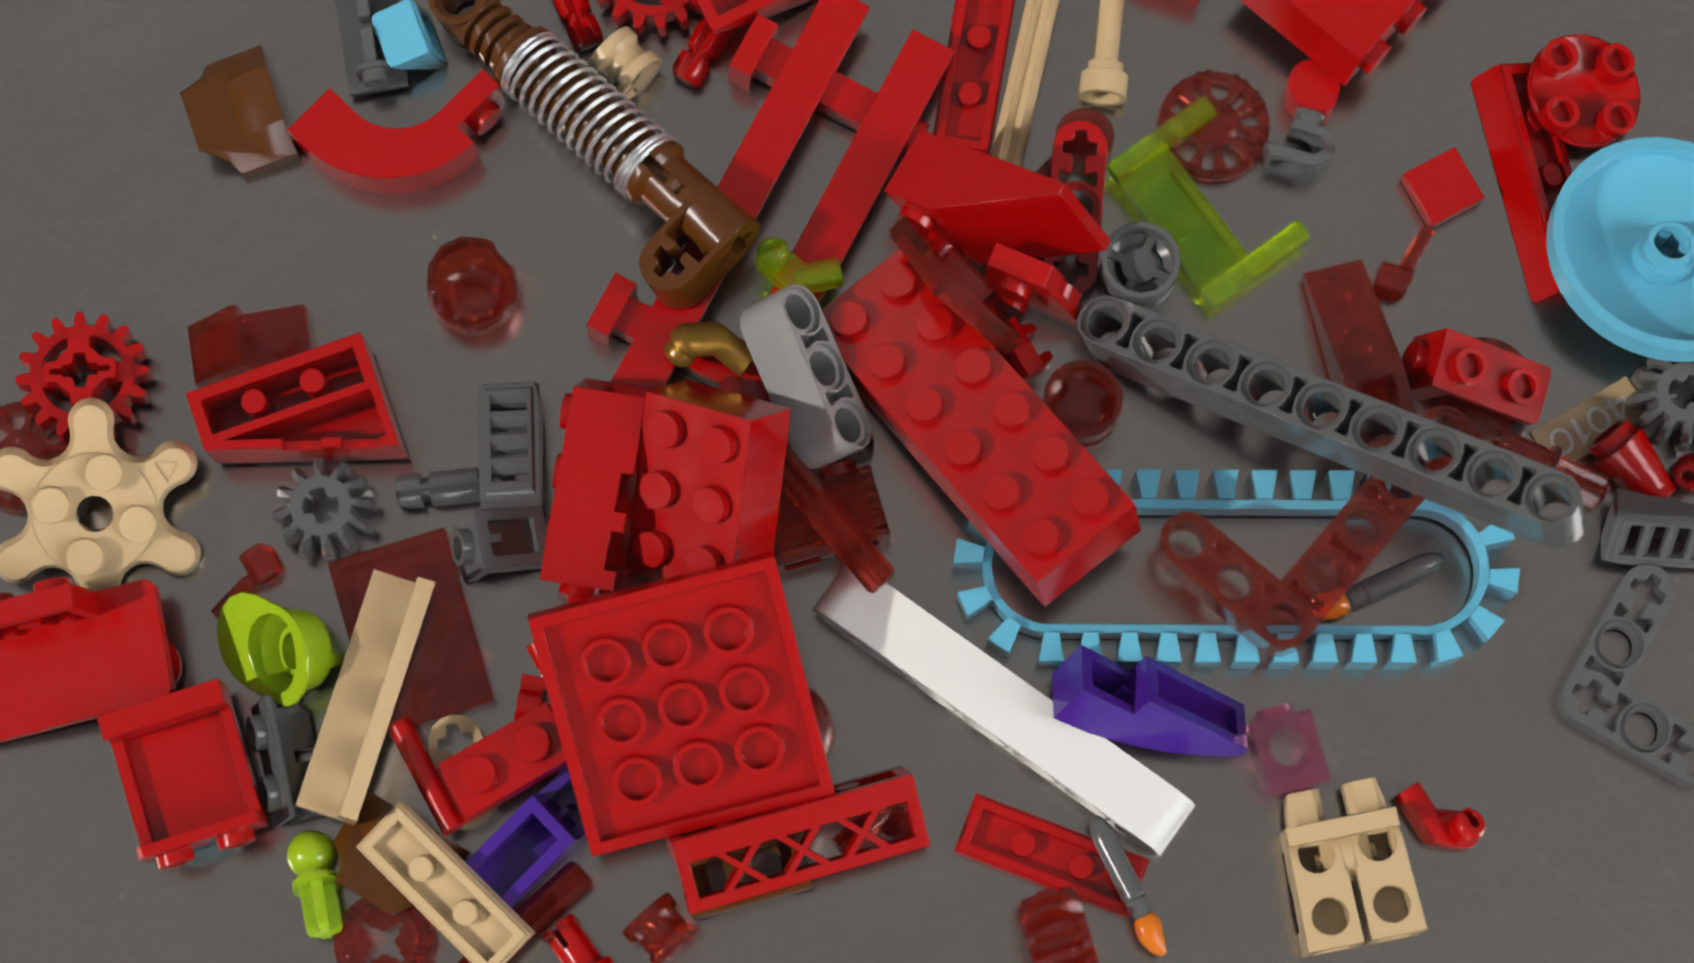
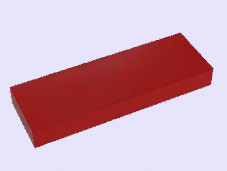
M955 0L947 47L954 50L955 53L942 76L933 134L988 155L991 153L1015 0Z
M975 794L954 853L1125 919L1129 918L1130 915L1124 906L1125 903L1122 902L1095 848L1092 837L983 795ZM1124 850L1140 883H1142L1150 859Z

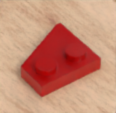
M996 242L987 263L983 294L993 297L991 304L1008 314L1023 317L1027 311L1080 333L1077 319L1080 310L1084 306L1079 305L1082 295L1076 288L1064 280V276L1053 265Z

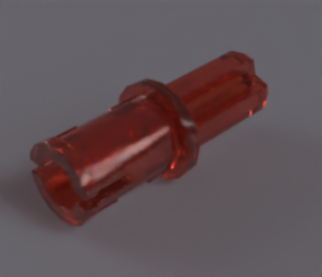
M1506 426L1501 427L1498 431L1497 437L1500 440L1494 439L1493 445L1565 472L1574 478L1579 485L1584 505L1596 508L1602 503L1610 485V479L1607 475L1562 455V448L1558 445L1552 446L1551 449L1511 431Z

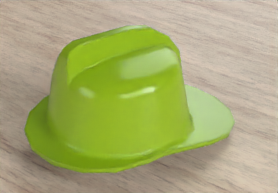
M241 592L229 597L220 610L217 622V640L223 662L232 676L244 686L264 696L271 695L272 700L277 704L289 707L298 703L305 691L315 688L325 681L330 668L343 663L344 654L331 645L330 636L323 620L311 611L283 607L262 596L248 592Z

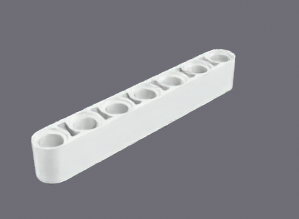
M848 560L813 607V611L838 632L1085 808L1105 819L1112 827L1158 857L1162 855L1195 808V804L1182 792L1106 738L1087 733L1054 719L1053 701L855 561Z

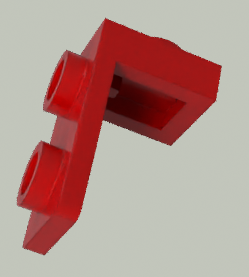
M1445 328L1415 336L1413 341L1407 346L1400 363L1403 379L1399 393L1418 401L1449 395L1522 424L1533 425L1539 421L1552 372L1545 365L1450 328Z

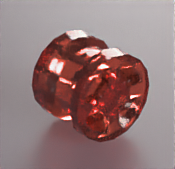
M668 892L650 904L622 932L630 943H639L650 955L651 963H667L701 931L696 923L693 925L690 921H685L676 911V900Z

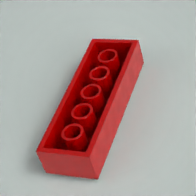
M904 246L822 309L857 392L1044 607L1141 531L1135 503Z

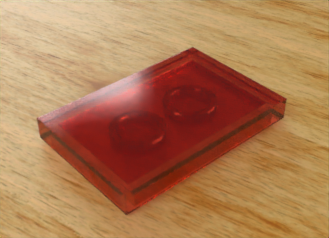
M445 527L337 559L335 563H327L349 641L374 569L412 582H416L417 577L436 582L389 725L397 719L409 716L414 727L418 728L437 722L448 715L464 714L497 703L459 570L452 558L451 543ZM388 729L385 737L391 736Z

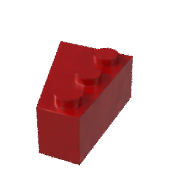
M361 332L185 393L203 448L217 464L313 462L319 458H322L324 461L409 459L371 347Z
M585 378L573 386L572 393H565L560 411V428L566 429L562 453H558L553 470L552 483L555 493L546 530L545 550L539 580L614 591L631 573V570H627L645 396L646 391L656 388Z

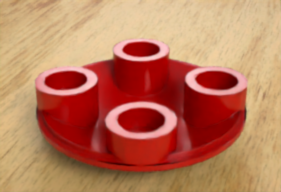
M1570 34L1551 40L1537 53L1528 72L1527 92L1535 116L1550 134L1572 146L1600 148L1616 142L1634 127L1640 109L1641 93L1639 81L1634 71V55L1623 44H1610L1591 35Z

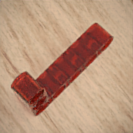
M1440 405L1432 407L1421 415L1424 418L1471 436L1472 430L1468 419L1461 411L1451 406ZM1445 456L1436 457L1427 463L1425 469L1432 471L1441 470L1447 467L1453 459ZM1369 476L1281 581L1211 522L1197 513L1183 512L1175 514L1168 519L1156 540L1155 555L1164 571L1260 651L1269 656L1283 657L1292 654L1305 642L1425 498L1416 494L1406 499L1397 498L1387 490L1384 481ZM1351 518H1363L1368 521L1374 528L1375 542L1366 546L1352 542L1345 530L1346 521ZM1178 531H1188L1194 534L1200 541L1201 554L1191 559L1178 557L1170 549L1169 536ZM1313 564H1323L1329 567L1335 574V590L1324 593L1312 589L1306 580V568ZM1228 570L1237 571L1242 574L1249 585L1248 595L1241 599H1230L1224 596L1218 588L1217 576ZM1276 610L1285 611L1290 614L1297 625L1296 636L1288 640L1272 636L1266 627V615Z

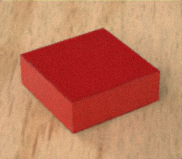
M1456 147L1409 170L1400 178L1429 231L1481 204L1485 198Z

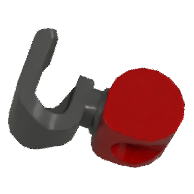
M1312 59L1301 61L1292 69L1283 91L1285 110L1293 118L1288 136L1303 140L1311 147V153L1276 144L1272 141L1265 142L1261 153V161L1265 170L1306 181L1317 179L1327 169L1335 152L1332 133L1327 127L1322 125L1329 121L1340 91V82Z

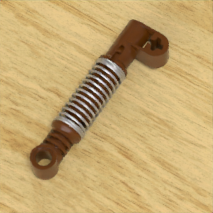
M429 0L431 11L450 38L470 49V52L490 67L494 72L495 81L500 84L502 91L506 95L510 96L514 101H519L520 107L523 109H529V115L534 118L538 117L539 123L543 126L547 125L549 132L552 134L557 133V139L561 142H566L567 148L570 150H576L577 157L585 158L586 165L590 167L595 166V173L604 175L606 182L614 183V189L619 191V194L623 195L624 198L636 205L646 204L666 222L646 243L639 259L641 275L661 303L676 309H685L696 305L704 299L751 248L758 237L760 223L685 159L684 147L678 143L677 139L673 138L669 133H665L664 128L660 125H655L654 119L645 116V112L640 108H636L634 102L626 100V95L620 91L617 92L614 85L607 83V79L598 75L597 70L589 67L588 63L583 59H579V55L574 51H570L569 46L561 43L560 38L542 26L532 27L522 17L517 15L514 10L506 6L502 0H474L475 4L473 7L461 15H455V11L461 4L470 0ZM524 99H527L529 104L524 103ZM580 148H582L586 153H582L580 151ZM687 241L705 255L700 262L696 261L687 252L683 254L680 248ZM673 265L677 269H684L678 276L667 271Z

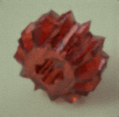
M1069 886L1054 889L1053 887L1036 892V895L1021 901L1018 912L1033 963H1099L1079 893Z

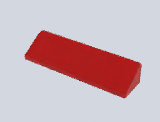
M1532 62L1497 64L1472 79L1473 94L1530 299L1533 303L1561 299L1564 297L1553 278L1548 261L1546 231L1550 211L1556 197L1573 171L1565 143L1554 137L1543 127L1531 108L1527 92V78Z

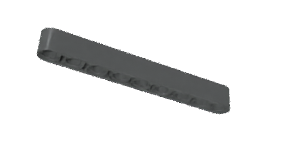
M1109 295L1095 297L1080 310L1077 319L1078 330L1096 364L1106 370L1543 546L1556 549L1568 547L1577 542L1585 533L1587 517L1580 487L1574 478L1565 472L1121 298ZM1110 328H1121L1119 332L1111 338H1100V336ZM1162 349H1174V351L1164 359H1152V357ZM1215 370H1228L1225 376L1219 380L1205 381V378ZM1269 391H1283V394L1273 402H1258ZM1323 413H1339L1337 418L1329 424L1321 426L1313 424L1316 418ZM1390 434L1395 436L1393 441L1384 447L1374 448L1368 446L1379 435ZM1445 456L1453 459L1447 467L1441 470L1432 471L1425 469L1427 463L1436 457ZM1504 479L1511 482L1507 489L1500 493L1490 494L1482 491L1483 487L1492 480ZM1562 502L1570 506L1564 514L1557 517H1546L1540 514L1541 510L1550 503Z

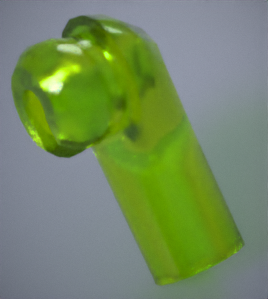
M779 237L766 238L757 247L755 265L761 277L779 290L790 284H800L811 293L844 286L838 257L805 263L787 249V242Z

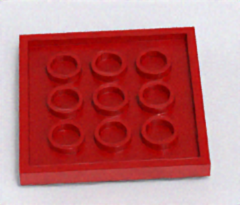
M774 551L528 614V623L592 857L835 795Z

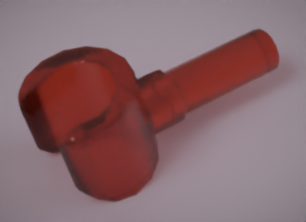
M1428 226L1421 227L1404 254L1400 265L1382 260L1373 284L1372 294L1393 301L1403 299L1407 288L1412 282L1417 262L1435 235L1433 229Z
M258 543L239 556L247 575L238 580L237 584L211 609L212 614L216 618H219L220 610L229 597L241 592L251 593L255 588L265 586L277 580L281 575L282 564L271 545Z

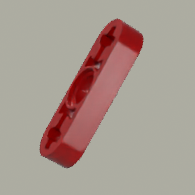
M1073 121L1063 126L1054 138L1050 178L1058 180L1060 170L1072 174L1073 156L1069 153H1063V142L1073 141L1075 131L1087 132V142L1097 144L1096 155L1086 157L1083 175L1096 173V185L1093 187L1080 181H1071L1065 184L1071 191L1083 192L1090 198L1093 205L1091 216L1101 227L1108 149L1107 140L1104 133L1095 124L1088 121ZM1099 252L1077 254L1078 262L1087 264L1088 268L1086 276H1078L1075 280L1074 287L1080 294L1086 292L1096 280ZM1066 255L1045 257L1043 262L1053 265L1054 262L1064 261Z

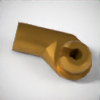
M716 321L681 323L670 332L671 339L664 346L665 356L678 367H688L694 362L696 357L714 356L741 378L754 363L746 342L726 326Z

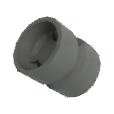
M1144 221L1127 223L1111 234L1109 237L1111 242L1107 249L1102 252L1096 277L1098 292L1100 296H1115L1156 312L1164 306L1172 294L1181 263L1179 248L1171 234L1157 224Z

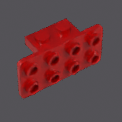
M57 577L34 583V592L16 597H14L13 593H0V743L96 719L99 715L175 692L176 685L158 586L154 582L141 579L99 591H92L71 583L70 578Z

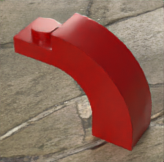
M482 69L430 119L411 127L387 128L375 125L360 117L329 88L287 131L295 145L313 163L338 181L351 187L374 193L408 194L443 185L475 165L481 158L470 137L474 133L480 136L489 131L500 119L503 113L501 107L506 101L500 84Z

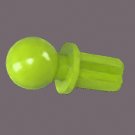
M316 830L301 832L291 840L287 849V862L291 870L298 876L292 882V892L296 897L300 898L306 933L310 938L327 940L331 939L332 935L341 932L343 928L337 893L342 885L336 882L338 873L331 870L336 861L335 845L329 836Z

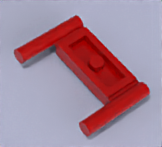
M533 641L526 649L543 678ZM547 702L439 763L438 769H436L409 716L397 719L388 726V731L443 836L460 830L466 823L475 820L567 767L551 704Z

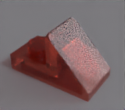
M237 304L230 305L187 327L194 380L197 387L207 386L313 349L309 313L304 304L244 314Z

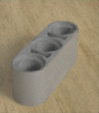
M790 284L743 309L740 316L741 332L770 400L774 404L791 408L787 439L796 457L805 466L816 469L865 448L871 439L869 417L814 294L800 284Z

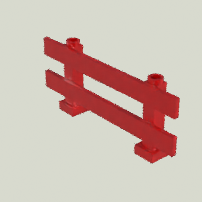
M819 0L793 48L777 41L779 24L757 13L729 64L728 81L747 91H750L756 79L772 87L717 186L753 218H757L815 110L857 131L769 295L790 284H800L813 293L820 304L898 157L904 152L907 153L920 129L928 132L930 125L920 120L921 115L955 53L954 50L912 29L878 93L837 72V69L870 10V6L858 0ZM687 241L682 250L683 254L687 252L696 261L700 262L705 255ZM674 266L671 272L678 276L684 269L680 270ZM616 272L614 273L586 324L588 337L608 348L615 336L631 344L611 382L659 388L666 385L676 367L712 387L772 403L755 363L740 378L714 356L696 357L694 362L688 367H678L665 356L664 346L671 339L670 332L681 323L701 321L723 278L696 305L685 309H676L661 303L658 298H656L652 307L636 299L637 283Z

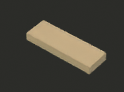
M405 801L398 802L356 846L471 963H507L536 933Z

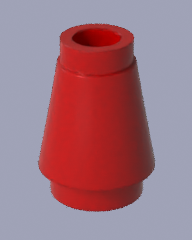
M1626 417L1604 430L1588 446L1590 452L1595 456L1593 465L1624 490L1666 499L1675 491L1676 486L1669 479V474L1642 426L1634 427Z

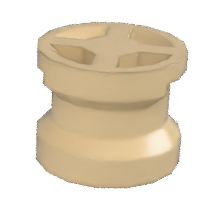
M624 26L611 34L596 49L589 59L588 66L597 70L598 75L606 78L610 84L616 87L617 92L620 91L626 95V100H630L652 81L660 70L663 61L652 51H645L638 44L637 34L630 27Z

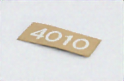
M1627 376L1530 431L1550 467L1561 470L1591 453L1588 449L1591 442L1604 430L1622 418L1626 417L1635 427L1634 421L1645 410L1632 408L1627 405V397L1631 393L1636 392Z

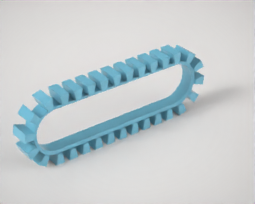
M1104 469L1120 487L1123 469ZM1136 469L1132 478L1136 499L1131 500L1136 505L1138 515L1422 516L1439 521L1459 536L1471 556L1474 576L1470 596L1465 606L1456 616L1445 622L1430 626L1042 624L1022 617L1013 611L1000 596L992 571L995 550L988 542L986 547L957 538L952 572L982 570L983 586L957 592L956 601L966 623L992 607L1004 622L988 638L986 646L1007 660L1019 632L1041 638L1036 668H1058L1065 661L1061 639H1080L1079 647L1083 645L1101 655L1103 654L1100 639H1119L1115 662L1132 669L1142 660L1139 639H1157L1154 660L1172 669H1178L1182 663L1178 639H1196L1190 669H1216L1221 663L1217 639H1233L1234 643L1229 669H1255L1258 666L1260 658L1256 640H1272L1268 669H1294L1299 663L1295 640H1311L1306 669L1332 670L1339 663L1334 640H1350L1344 670H1370L1378 663L1373 640H1388L1383 670H1409L1417 663L1412 640H1427L1430 670L1453 664L1464 656L1451 632L1460 624L1479 647L1493 636L1505 620L1479 604L1484 594L1505 601H1509L1518 593L1520 568L1489 569L1487 552L1506 548L1515 539L1513 533L1493 525H1489L1479 533L1472 523L1463 516L1464 513L1436 502L1427 501L1428 499L1401 488L1403 500H1389L1392 484L1365 474L1361 479L1365 500H1350L1355 470L1328 471L1323 479L1327 500H1311L1316 470H1290L1284 480L1288 500H1272L1278 470H1252L1246 479L1250 500H1233L1239 470L1212 471L1208 479L1212 499H1195L1200 470H1174L1170 478L1174 499H1156L1161 469Z

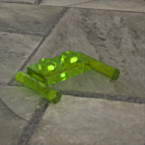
M1201 96L1106 164V168L1112 178L1122 187V193L1142 220L1157 224L1171 234L1179 248L1181 258L1180 271L1192 287H1196L1207 305L1214 309L1310 240V236L1305 227L1298 220H1295L1249 254L1246 253L1243 246L1174 154L1169 150L1217 115L1210 101L1205 96Z

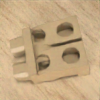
M1375 777L1351 781L1340 786L1347 815L1345 817L1325 820L1319 789L1291 793L1284 798L1286 828L1279 835L1292 891L1302 958L1357 948L1362 943H1364V946L1417 936L1428 929L1406 846L1399 828L1400 822L1396 806L1386 808L1383 794ZM1351 884H1353V888H1354L1355 897H1356L1357 906H1358V910H1359V914H1360V919H1361V920H1359V915H1358V911H1357V907H1356V902H1355V898H1354L1353 889H1352V885H1351Z

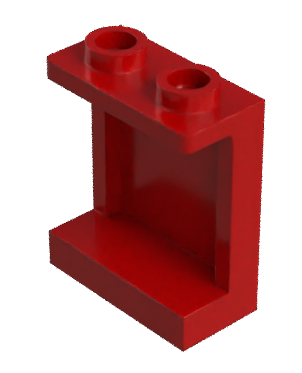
M218 678L97 716L103 740L110 743L140 844V847L136 848L139 861L148 864L157 862L159 870L174 868L194 861L196 859L194 849L216 842L219 851L237 848L256 840L254 830L269 826L228 686Z

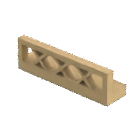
M375 569L373 570L295 807L352 825L356 824L436 582L422 577H417L416 582H412Z

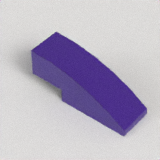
M1081 645L1052 673L1054 719L1087 733L1127 745L1170 753L1241 757L1248 751L1244 704L1148 656H1145L1134 668L1129 669Z
M568 767L563 768L538 794L531 795L466 861L511 908L520 902L587 840Z

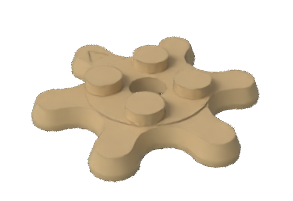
M91 397L81 399L70 410L68 416L70 442L67 449L60 456L52 459H39L22 448L15 446L4 447L0 450V489L16 495L26 505L28 518L27 524L21 533L0 544V577L10 583H23L45 568L56 567L72 575L78 586L92 591H99L121 585L124 574L131 567L139 564H152L173 576H184L193 572L201 559V546L190 533L178 530L170 525L165 518L163 504L169 491L176 486L188 482L194 476L197 469V457L194 450L180 440H169L146 455L135 456L126 453L119 448L114 439L113 428L115 418L112 409L101 399ZM100 496L111 504L113 519L107 527L91 529L79 522L77 508L84 498Z

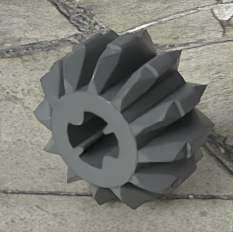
M1647 358L1648 370L1637 369L1631 377V381L1639 391L1631 393L1627 397L1628 406L1645 410L1634 421L1635 427L1642 426L1644 429L1651 423L1657 428L1652 436L1654 445H1662L1672 434L1677 450L1684 451L1691 446L1694 437V362H1672ZM1676 388L1683 389L1689 395L1684 399V402L1690 403L1684 409L1679 408L1672 402L1677 397V394H1671Z
M319 458L313 462V477L308 478L299 467L291 470V476L298 486L295 490L286 486H279L275 494L282 501L290 504V506L276 509L272 512V518L277 524L289 525L280 535V539L286 546H292L301 542L299 555L303 559L310 561L321 547L324 559L328 563H335L338 558V544L342 543L353 555L360 551L358 543L351 537L355 531L364 535H373L375 530L373 524L360 516L377 511L378 503L374 498L361 497L370 487V483L364 475L349 480L351 467L344 461H340L329 475L326 462ZM329 498L338 508L336 514L330 511L329 515L332 519L321 523L312 512L314 508L322 510L318 503Z

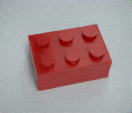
M690 380L646 391L627 570L662 580L774 551L791 408Z

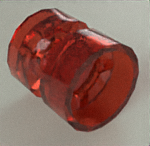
M1079 359L1063 364L1052 373L1045 385L1042 401L1084 448L1091 452L1105 444L1114 432L1122 411L1123 393L1119 380L1109 368L1096 361Z

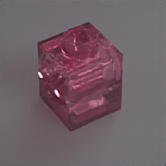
M1285 703L1256 712L1258 722L1250 724L1246 730L1248 747L1264 802L1282 798L1291 793L1320 788L1331 781L1310 708L1294 712L1292 704ZM1287 734L1296 739L1301 749V757L1297 764L1290 766L1282 765L1272 757L1269 746L1273 736Z

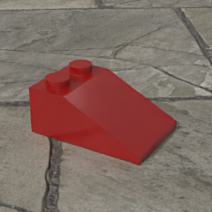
M921 129L884 190L900 208L899 219L926 237L923 242L924 247L936 256L949 262H954L956 257L959 256L979 265L987 264L996 242L1034 258L1105 251L1111 242L1110 238L1065 183Z

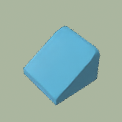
M414 0L401 1L376 12L372 16L374 29L387 64L391 68L398 70L440 69L446 66L445 62H447L431 16Z

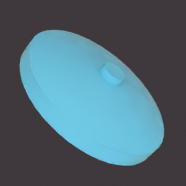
M1641 137L1614 143L1600 149L1579 164L1570 174L1556 197L1550 211L1546 231V250L1553 278L1561 294L1574 312L1591 329L1613 344L1648 358L1672 362H1694V143L1666 137Z

